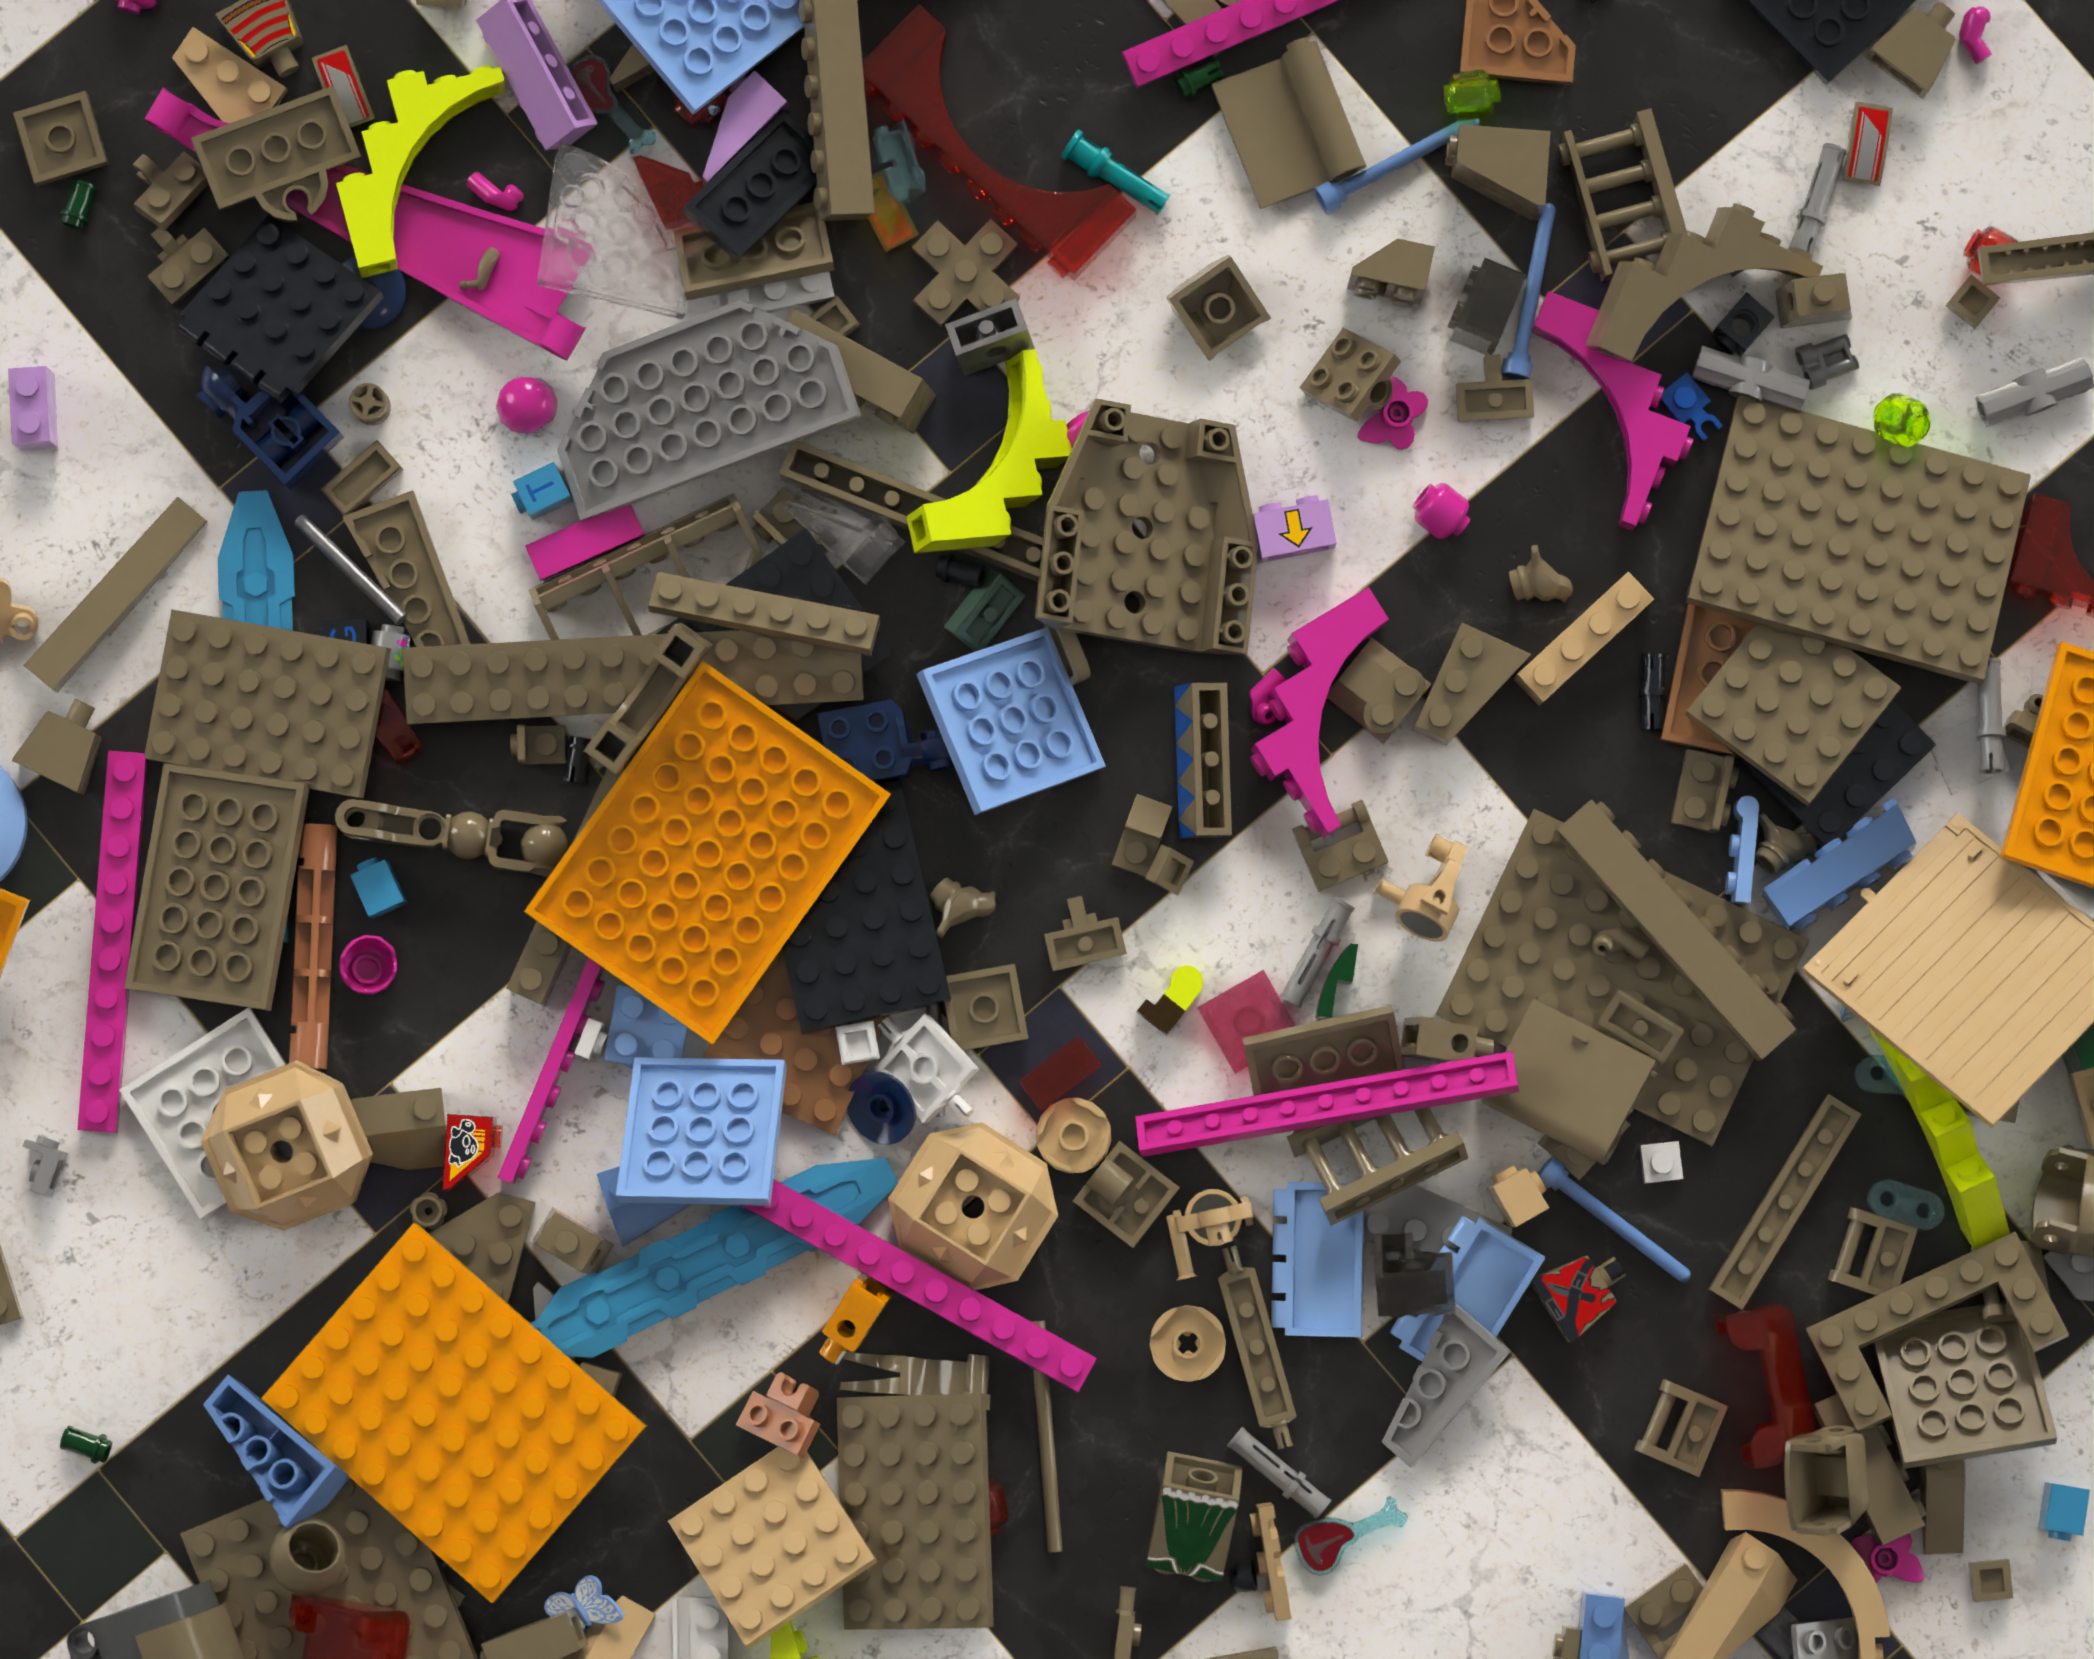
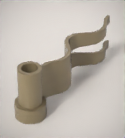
M847 1351L843 1356V1359L900 1373V1377L840 1382V1390L899 1395L986 1393V1411H990L991 1395L987 1393L991 1356L968 1354L967 1362Z

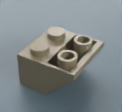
M1396 239L1352 267L1347 289L1354 290L1355 296L1364 299L1374 300L1376 295L1391 298L1392 304L1401 307L1411 308L1413 303L1421 304L1426 291L1435 246Z

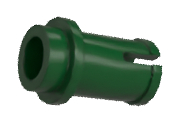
M1215 56L1209 57L1208 60L1187 71L1184 69L1178 71L1179 75L1174 77V83L1183 97L1188 95L1193 97L1200 88L1224 77L1223 70L1217 69L1221 65Z
M74 179L66 208L61 210L59 214L62 216L61 224L72 229L82 230L83 226L89 223V219L86 217L94 193L97 190L95 185Z
M69 1425L62 1435L60 1449L91 1458V1463L97 1464L98 1461L105 1463L112 1449V1441L108 1440L105 1434L96 1436Z

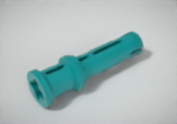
M1078 129L1060 158L1065 161L1070 159L1088 171L1087 176L1091 178L1101 177L1158 215L1166 204L1165 202L1169 199L1170 194L1165 193L1113 159L1110 149L1107 147L1101 149L1083 137V132Z

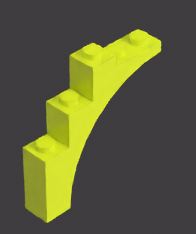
M481 66L473 69L469 75L457 78L455 75H445L437 78L433 84L427 85L424 71L416 73L414 70H406L395 74L393 79L387 80L397 123L390 124L388 121L377 122L368 127L369 130L361 131L372 174L365 176L364 173H353L345 176L342 182L336 183L361 278L398 269L394 247L395 210L401 186L414 159L431 136L454 116L478 102L506 93L501 67Z
M1036 349L1022 350L1005 363L1009 387L1008 419L1002 444L990 468L969 491L949 500L923 504L906 516L914 553L997 545L1011 535V518L1006 508L1026 507L1043 495L1041 490L1042 478L1037 469L1056 468L1068 459L1072 447L1067 437L1066 421H1052L1051 403L1046 397L1043 384V369L1038 362Z
M1868 1026L1869 1032L1892 1068L1922 1127L1945 1181L1960 1229L1973 1249L1976 1250L2009 1235L2010 1231L1996 1177L1980 1155L1971 1121L1957 1100Z

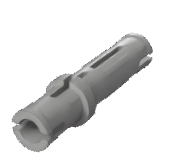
M1832 143L1823 144L1803 208H1799L1796 216L1798 223L1789 246L1790 251L1792 247L1813 254L1820 228L1826 224L1827 216L1825 213L1847 152L1846 149L1841 148L1839 145Z
M1989 658L1990 672L1988 673L1987 665L1984 681L1981 685L1978 684L1980 729L1976 730V738L1980 741L1981 748L1980 772L1984 774H1992V758L1993 769H1995L1996 774L2005 772L2003 740L2007 738L2006 729L2002 728L2001 660L1998 658Z
M1333 897L1332 903L1319 926L1314 925L1311 931L1314 935L1300 961L1297 963L1284 991L1280 994V998L1301 1008L1303 1000L1319 975L1333 946L1339 945L1341 939L1338 937L1355 909L1353 906ZM1333 921H1335V923H1334V925H1333L1331 931L1329 932V934H1328V936H1327L1325 942L1323 943L1321 949H1318V947H1319L1320 943L1322 942L1323 938L1325 937V935H1326V933H1327V931H1328V929H1329L1331 923H1332ZM1313 956H1316L1302 984L1299 985V982L1303 974L1305 973L1308 965L1310 964Z
M1241 1427L1227 1444V1447L1234 1450L1257 1471L1283 1491L1282 1496L1286 1499L1291 1497L1312 1514L1315 1519L1321 1515L1331 1502L1330 1498H1327L1305 1480L1307 1475L1302 1471L1299 1473L1294 1471L1271 1450L1249 1434L1245 1428Z

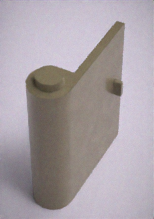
M1306 37L1289 43L1286 46L1288 51L1278 60L1211 84L1212 91L1260 209L1312 191L1315 187L1327 181L1333 183L1345 179L1367 167L1316 41L1309 42Z
M1533 999L1505 1051H1513L1520 1092L1482 1098V1103L1605 1165L1619 1142L1621 1128L1653 1070L1656 1060Z

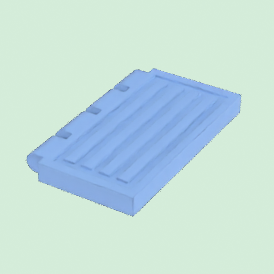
M1288 1182V1190L1274 1189L1273 1216L1287 1217V1224H1273L1272 1254L1286 1255V1262H1272V1293H1286L1285 1301L1271 1300V1327L1285 1328L1286 1336L1363 1337L1365 1210L1331 1226L1319 1200L1327 1193L1323 1183ZM1340 1183V1184L1346 1186V1185H1348V1184H1350V1183Z
M1462 1216L1448 1237L1449 1241L1460 1247L1459 1250L1455 1251L1449 1246L1443 1245L1428 1270L1430 1274L1440 1279L1439 1282L1435 1283L1426 1277L1422 1279L1408 1302L1410 1306L1420 1311L1419 1314L1415 1315L1404 1309L1390 1333L1402 1340L1399 1344L1400 1349L1423 1361L1429 1349V1343L1444 1318V1312L1450 1300H1454L1496 1337L1545 1260V1256L1481 1217L1476 1222H1473Z

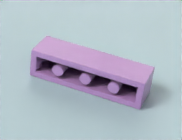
M500 0L476 19L484 40L492 49L500 64L503 75L508 79L517 96L520 107L525 111L535 130L537 139L542 143L546 151L569 147L598 124L532 0Z

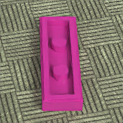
M628 505L577 522L525 545L542 582L642 537L644 532L632 505Z

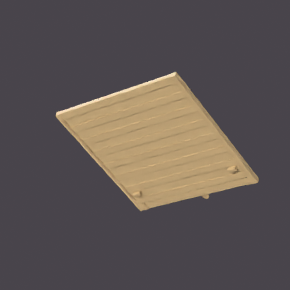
M1957 812L1877 894L1869 888L1861 890L1860 897L1867 904L1803 967L1802 972L1989 1127L1993 1128L2094 1023V922L2081 911L2069 905L2055 890L2024 865L2000 858L2002 848Z

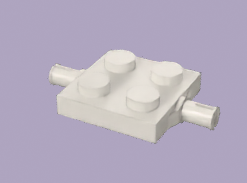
M924 1014L912 1028L904 1032L891 1020V1017L885 1018L878 1025V1029L885 1034L892 1044L887 1055L874 1069L894 1076L906 1086L914 1100L916 1115L923 1123H929L942 1108L948 1105L962 1121L966 1120L970 1116L969 1114L974 1112V1109L961 1097L960 1093L964 1085L979 1068L931 1015Z

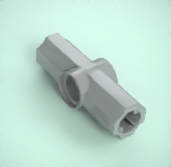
M1702 346L1692 373L1693 379L1727 389L1734 397L1742 394L1756 398L1759 402H1762V400L1798 412L1802 409L1811 381L1773 369L1770 363L1755 357L1740 356L1739 358Z
M2081 357L2046 371L2042 368L2029 372L2012 380L2013 383L1976 396L1975 399L1981 420L1985 423L1986 427H1990L2022 414L2029 416L2057 405V402L2087 392L2094 388L2093 374L2089 364Z

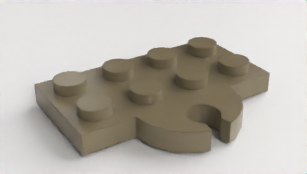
M334 86L191 138L219 211L255 198L263 211L274 219L287 222H297L296 212L292 211L286 204V197L289 193L293 191L303 192L308 198L307 212L312 216L325 201L328 188L326 171L361 158Z

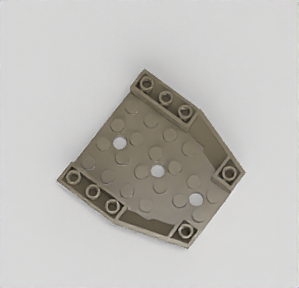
M1094 399L1046 507L1035 619L1056 630L1196 654L1246 655L1248 653L1258 538L1235 425L1206 419H1198L1190 423L1132 413L1131 405ZM1143 445L1151 447L1154 451L1155 459L1151 465L1144 463L1140 457V449ZM1135 519L1142 520L1147 527V534L1144 539L1136 537L1133 533L1132 524ZM1128 593L1134 594L1139 600V609L1135 614L1129 612L1125 607L1124 600Z

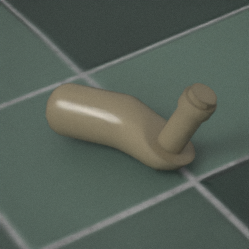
M491 247L485 251L478 264L477 280L461 281L459 283L460 289L478 288L481 291L487 286L491 272L500 257L497 249Z

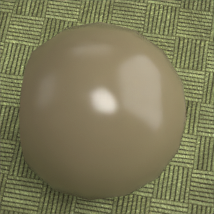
M314 1517L302 1519L289 1529L283 1526L274 1536L269 1551L271 1571L277 1582L288 1591L300 1595L317 1594L333 1586L342 1575L346 1563L345 1542L337 1529L328 1522Z

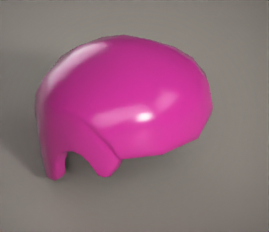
M522 376L512 379L503 386L499 392L496 410L501 423L511 431L520 434H530L537 432L554 420L558 400L553 388L544 380Z
M364 935L352 940L344 948L339 962L340 974L344 984L359 994L373 995L387 989L397 972V959L393 946L379 936Z

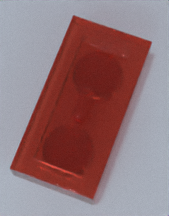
M1078 1035L1018 1082L1038 1109L1043 1112L1102 1065Z

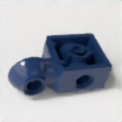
M206 365L201 378L202 390L197 396L220 419L226 414L234 422L232 428L234 434L290 490L344 438L341 432L301 392L297 397L289 394L284 401L278 402L264 391H258L245 404L242 399L248 393L224 368L216 374Z
M893 699L817 713L823 746L876 784L910 778L913 767L927 764L929 772L955 768L939 729L923 732L920 734L921 741L912 742L906 715Z

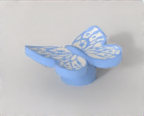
M593 1575L585 1576L575 1587V1593L557 1592L552 1594L545 1601L544 1606L549 1616L575 1607L583 1632L586 1626L592 1625V1622L612 1624L624 1618V1614L611 1597L602 1595L601 1582Z

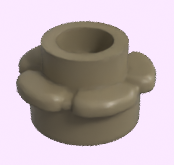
M425 1192L420 1198H415L412 1201L410 1213L413 1216V1223H417L423 1229L428 1227L433 1230L439 1228L444 1223L443 1218L447 1215L448 1208L446 1202L443 1199H439L436 1193ZM428 1207L432 1209V1214L430 1215L425 1213Z

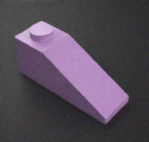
M755 70L748 77L746 75L741 77L729 89L732 94L727 99L703 174L705 185L783 111L786 113L789 110L787 101Z

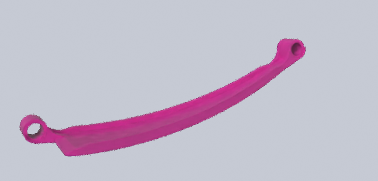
M164 87L144 118L148 124L194 152L195 149L191 141L192 137L229 124L212 118L192 103H187L174 96ZM344 164L327 170L328 188L325 201L312 216L307 212L308 198L301 191L289 193L286 197V204L293 211L352 244L336 183L342 182L345 176L353 173H364L365 176L371 173ZM402 184L394 220V247L400 271L474 313L567 361L586 327H582L567 319L558 312V309L592 254L590 245L555 231L504 217ZM491 247L497 249L500 257L491 272L487 286L481 291L478 288L460 289L459 283L461 281L477 280L478 264L485 251Z

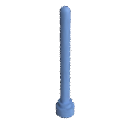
M1470 114L1341 183L1337 181L1330 183L1327 181L1315 187L1314 192L1320 206L1327 215L1342 208L1341 204L1347 201V196L1449 143L1450 135H1456L1460 124L1479 126L1480 120L1478 116Z
M1551 203L1545 204L1538 222L1513 352H1509L1508 357L1504 358L1502 363V376L1512 380L1530 379L1533 364L1530 363L1531 357L1527 354L1556 208Z
M1554 1156L1547 1160L1538 1172L1546 1189L1549 1187L1555 1191L1560 1189L1678 1281L1687 1282L1690 1279L1691 1272L1688 1268L1568 1177L1569 1172L1564 1169L1565 1164Z

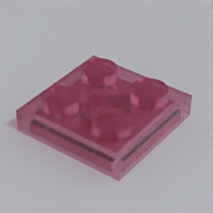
M1264 970L1197 1007L1234 1074L1247 1067L1242 1038L1295 1026Z

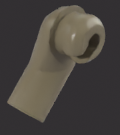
M1622 926L1600 931L1592 940V949L1600 957H1606L1609 954L1625 950L1641 960L1650 947L1649 943Z

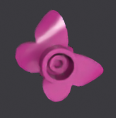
M1391 375L1389 378L1393 383L1391 399L1383 408L1379 409L1380 412L1364 423L1357 434V438L1360 441L1374 444L1384 443L1389 439L1396 449L1404 450L1409 448L1414 441L1415 433L1411 424L1413 418L1420 416L1428 406V399L1420 391L1408 393L1406 385Z
M1908 1533L1885 1545H1878L1877 1541L1869 1536H1857L1850 1542L1851 1546L1866 1564L1876 1583L1883 1576L1888 1578L1890 1575L1907 1582L1917 1583L1924 1580V1572L1918 1558L1914 1554L1909 1553L1912 1545L1911 1534Z

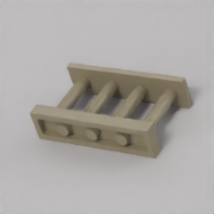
M1651 108L1637 112L1633 119L1634 124L1629 125L1628 130L1576 144L1572 130L1563 133L1561 138L1562 144L1557 145L1562 166L1568 165L1592 247V251L1588 252L1590 267L1593 274L1599 273L1601 282L1610 280L1613 274L1611 265L1618 264L1619 261H1629L1635 259V257L1640 258L1662 252L1669 234H1683L1684 230H1686ZM1634 144L1635 147H1641L1644 160L1640 161V165L1589 179L1585 178L1580 158ZM1643 179L1645 183L1651 182L1654 196L1650 197V201L1596 215L1590 194ZM1653 215L1655 218L1661 217L1665 231L1660 233V237L1606 251L1601 229Z
M1429 1107L1414 1110L1430 1139L1429 1145L1415 1152L1409 1151L1390 1114L1295 1130L1293 1134L1287 1136L1294 1157L1296 1158L1307 1152L1327 1191L1326 1195L1319 1200L1324 1214L1332 1226L1468 1159L1464 1142L1458 1131L1444 1134ZM1373 1119L1377 1121L1396 1157L1393 1163L1382 1168H1375L1355 1131V1128ZM1339 1136L1342 1137L1361 1173L1360 1179L1346 1186L1340 1184L1321 1148V1145Z

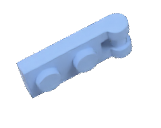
M1743 796L1735 801L1732 806V815L1738 820L1737 834H1731L1729 856L1735 857L1733 872H1727L1725 894L1731 895V903L1737 905L1751 903L1759 803L1752 796Z

